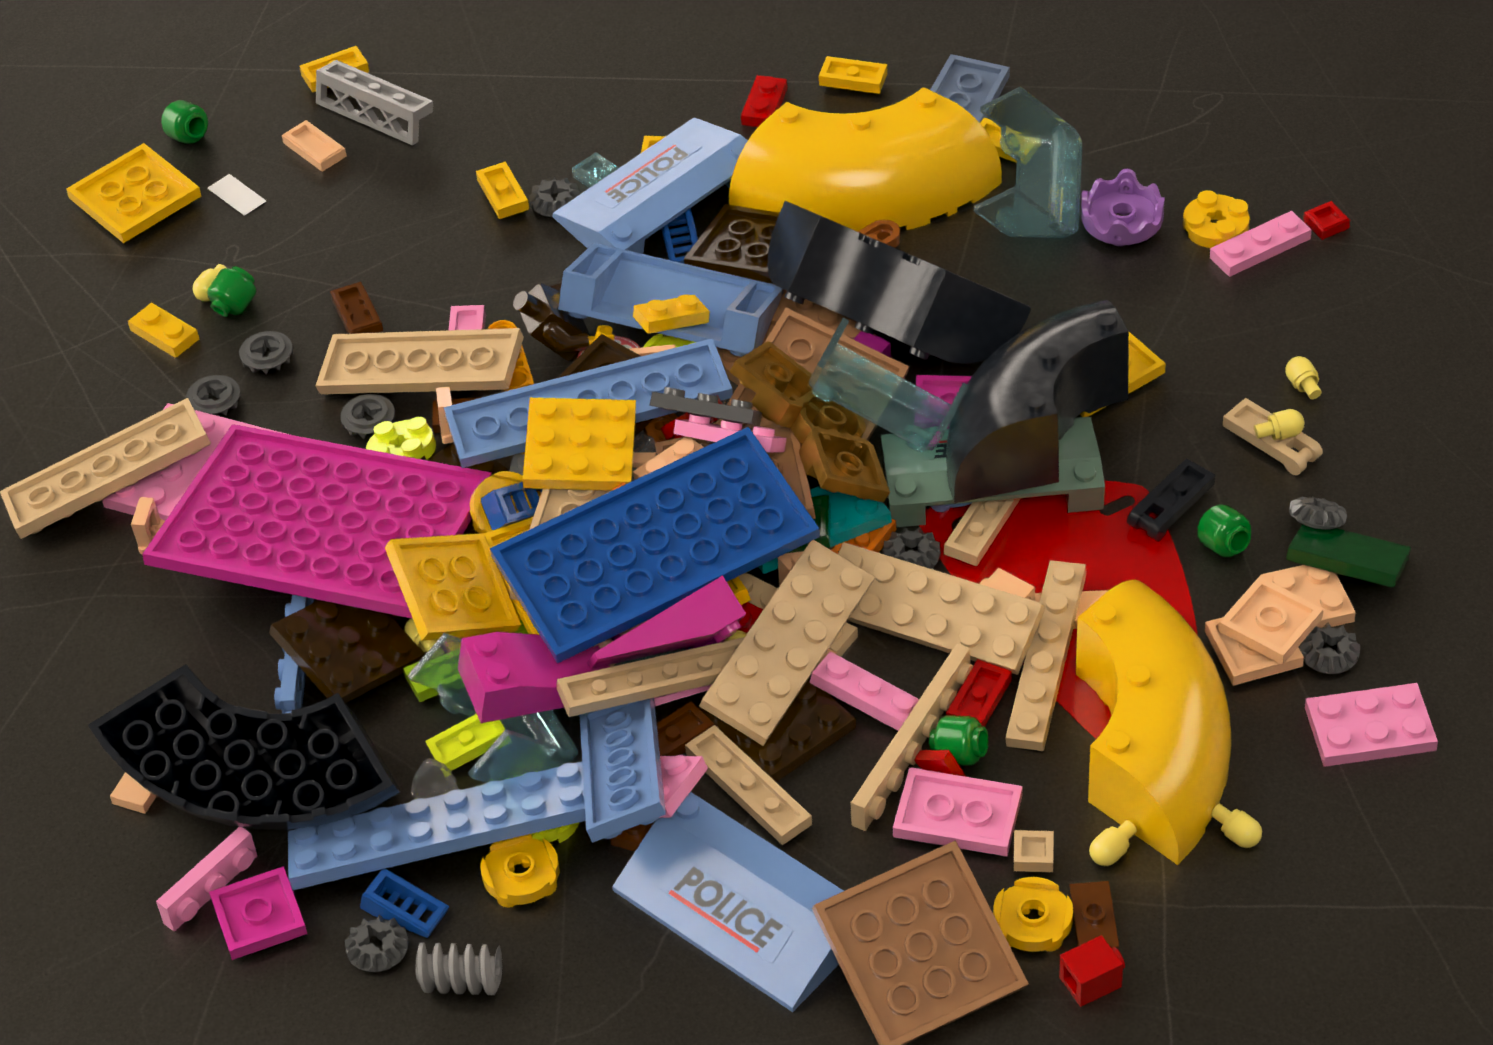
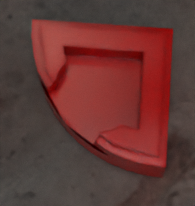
M920 750L914 759L922 770L966 777L950 750Z

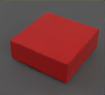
M1332 201L1304 212L1303 221L1321 240L1347 230L1350 227V219Z

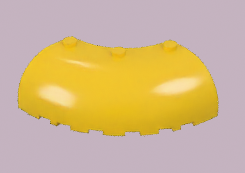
M922 87L915 94L896 104L860 113L818 112L786 102L754 131L745 144L732 174L729 188V205L780 213L784 202L787 201L857 232L879 220H891L897 223L899 227L905 226L907 230L930 224V219L942 214H946L949 217L957 213V207L969 201L973 204L979 201L1002 183V170L995 145L976 118L957 103L925 87Z
M1128 580L1106 592L1077 619L1076 675L1097 693L1104 705H1108L1112 715L1103 732L1090 745L1088 802L1120 825L1126 820L1132 822L1137 829L1134 835L1179 865L1204 835L1205 828L1212 818V810L1220 803L1224 787L1226 786L1231 754L1230 714L1224 687L1216 666L1198 635L1182 615L1163 597L1139 580Z

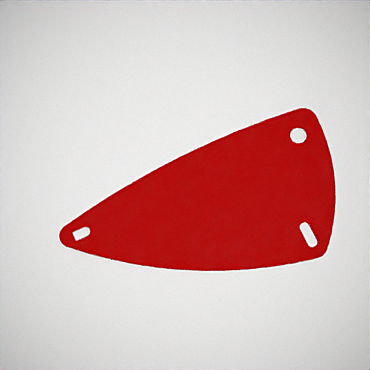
M1104 480V505L1124 496H1131L1135 499L1133 505L1108 516L1101 514L1100 510L1068 513L1065 494L1021 498L977 566L944 554V544L953 532V521L963 517L971 504L950 508L944 512L935 511L930 507L926 509V525H919L923 533L933 532L935 540L940 542V560L952 576L980 584L984 578H989L1000 568L1033 585L1035 593H1042L1050 560L1086 564L1087 574L1083 591H1109L1122 582L1139 580L1163 597L1182 615L1197 634L1189 588L1169 531L1167 530L1165 536L1160 541H1156L1147 535L1148 531L1142 528L1135 529L1127 524V518L1131 510L1150 493L1143 486ZM1151 513V514L1149 515L1150 517H1152V518H1154V519H1156V518L1158 517V515H1156V514H1154V513ZM1073 629L1056 701L1088 733L1097 739L1107 726L1112 715L1108 705H1104L1097 693L1076 675L1077 629Z

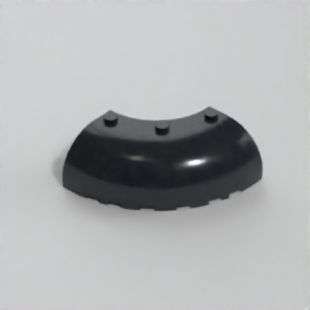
M787 201L782 206L772 233L768 251V273L773 284L787 291L785 294L786 298L802 305L805 299L844 315L857 321L854 327L863 332L873 335L875 330L910 345L909 353L928 360L930 354L949 362L962 364L986 360L1000 346L1020 333L1032 307Z
M1102 300L1081 305L1037 322L1000 346L974 373L956 403L948 429L946 465L949 489L954 503L1058 483V440H1061L1064 434L1074 425V418L1083 411L1090 414L1107 405L1128 400L1129 331L1111 302Z
M185 664L88 724L103 749L129 776L146 790L180 810L199 818L228 826L257 830H289L319 826L346 819L374 808L401 793L395 779L363 725L339 693L311 706L292 710L291 713L269 714L267 711L252 710L240 706L236 707L223 701L212 693L188 665Z

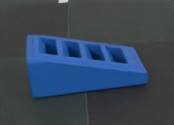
M691 208L661 228L668 259L671 261L685 264V256L676 258L675 254L689 252L698 240ZM681 224L687 225L684 227L669 230V227ZM689 233L687 236L671 239V236ZM687 242H691V244H692V245H687V246H682V247L673 248V245H677V244H682V243H687Z
M523 482L493 490L481 498V504L492 530L534 517L539 502L536 489L523 488ZM524 492H526V494H527V497H528L529 502H530L531 507H532L531 509H530V507H529V505H528V502H527V500H526V497H525V495H524ZM510 496H513L514 502L519 511L518 513H516Z
M386 868L379 872L363 893L360 908L375 917H378L380 914L386 920L395 918L401 927H405V929L426 938L431 935L449 910L448 905ZM385 892L391 894L388 900L382 898ZM399 898L404 899L405 901L400 907L394 905ZM412 904L418 905V908L412 915L407 913ZM426 909L432 911L433 913L426 923L419 920Z

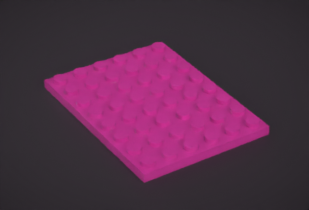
M232 424L143 552L144 565L412 618L385 546L390 539L463 535L472 519L470 515L471 496L477 486L486 478L492 476V474L486 471Z

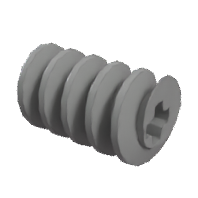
M419 943L416 956V979L424 993H432L435 987H437L441 994H447L452 987L456 994H463L467 986L472 995H479L483 987L487 995H495L498 991L502 977L500 945L497 947L495 956H490L488 945L483 944L478 956L474 954L472 944H467L463 955H459L457 945L451 943L448 954L445 955L443 954L441 943H435L432 954L427 953L425 943Z

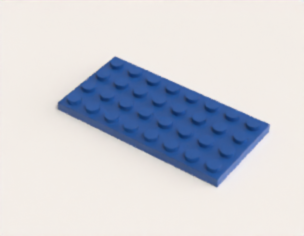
M747 427L490 548L492 559L558 664L653 618L722 575L727 582L819 538L820 530L753 432Z

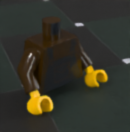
M562 282L550 286L540 283L528 293L526 291L519 292L514 298L513 307L520 311L528 333L567 361H570L579 351L586 350L601 334L612 340L615 338L612 335V327L608 325L598 326L595 336H590L583 318H575L570 316L567 311L558 310Z

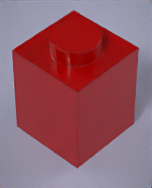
M1100 935L1060 955L1059 978L1078 1005L1082 1007L1122 987L1125 962L1120 951L1116 947L1111 948L1104 937Z

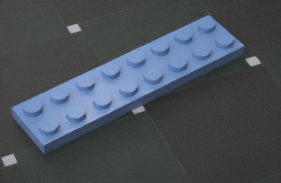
M711 338L444 407V411L461 467L465 468L525 452L530 397L636 400L635 423L679 412L649 406L652 392L663 393L664 387L684 390L685 398L696 400L698 393L713 396L718 395L722 401L731 398L733 390L714 340Z
M582 761L565 763L559 767L539 772H528L522 776L501 781H490L484 785L472 788L452 790L446 794L425 799L419 798L409 803L388 808L381 807L371 812L354 815L319 826L288 831V879L292 890L586 821Z

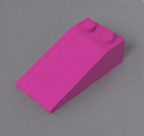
M722 575L596 651L587 663L593 669L705 644L713 638L717 643H720L741 628L739 621L746 613Z
M493 632L461 639L458 671L480 722L485 723L565 708L556 689L557 679L605 669L610 666L606 665L591 669L587 662L591 656L600 650L598 645L557 664L540 635Z

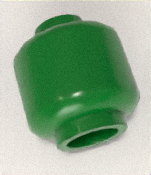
M177 100L165 108L161 119L162 129L173 140L184 144H193L204 137L208 128V117L200 106L188 101Z
M233 266L232 269H221L207 290L208 298L212 302L211 308L224 317H227L229 313L232 315L243 314L257 292L253 284L255 280L252 275L237 266Z
M1219 504L1211 507L1203 514L1198 524L1197 535L1204 546L1219 556L1232 557L1244 551L1251 540V524L1238 511L1228 505Z
M944 716L939 720L936 728L931 730L929 735L931 750H950L959 765H974L979 761L980 757L985 756L988 749L987 729L981 725L977 718L971 716Z

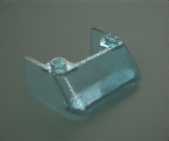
M1021 86L980 106V112L1001 127V148L1006 154L1017 161L1015 187L975 205L974 212L1009 237L1066 238L1075 234L1079 228L1082 141L1076 129Z
M842 318L809 380V385L813 389L812 393L823 401L830 402L832 400L906 440V444L915 451L925 452V450H934L946 432L969 385L963 382L950 404L838 344L849 320Z
M443 633L407 676L410 681L436 689L441 696L440 703L453 714L459 712L471 717L477 713L458 671L461 638ZM552 710L501 719L500 721L505 728L504 732L470 769L468 774L471 778L486 783L522 776L528 772H539L559 767L565 763H571L578 755V749Z

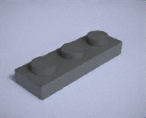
M664 387L663 393L652 392L649 406L760 426L762 413L752 410L753 403L732 399L731 406L718 404V396L698 393L697 400L685 398L684 390Z

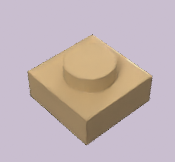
M1014 830V871L1053 872L1054 831Z

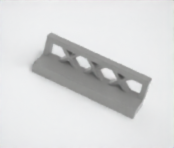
M338 60L316 70V104L410 145L418 143L419 120L433 112L432 100ZM327 86L333 90L338 100L335 101L327 97ZM349 96L356 99L362 109L361 111L354 109L348 99ZM373 107L380 109L386 119L385 122L378 119L372 109ZM400 117L408 121V132L402 129L396 118Z

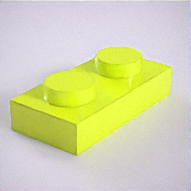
M475 714L425 742L441 772L445 775L509 741L510 738L500 720L481 723L478 715Z

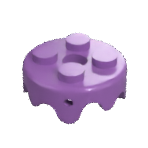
M1123 169L1115 179L1104 180L1099 178L1095 180L1090 192L1082 191L1081 220L1089 234L1100 241L1113 244L1114 246L1137 244L1148 240L1161 228L1164 220L1165 197H1161L1155 183L1150 184L1148 187L1143 186L1138 182L1133 170Z

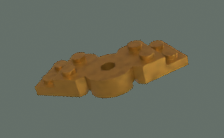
M770 341L765 342L734 362L729 372L738 378L744 387L756 392L751 402L753 406L767 420L773 421L779 426L791 428L794 436L802 444L798 452L805 473L818 479L820 488L833 493L840 492L857 496L863 500L870 499L879 502L886 500L890 490L873 444L862 438L866 430V424L856 408L846 400L833 394L830 399L824 398L822 396L825 390L823 382Z

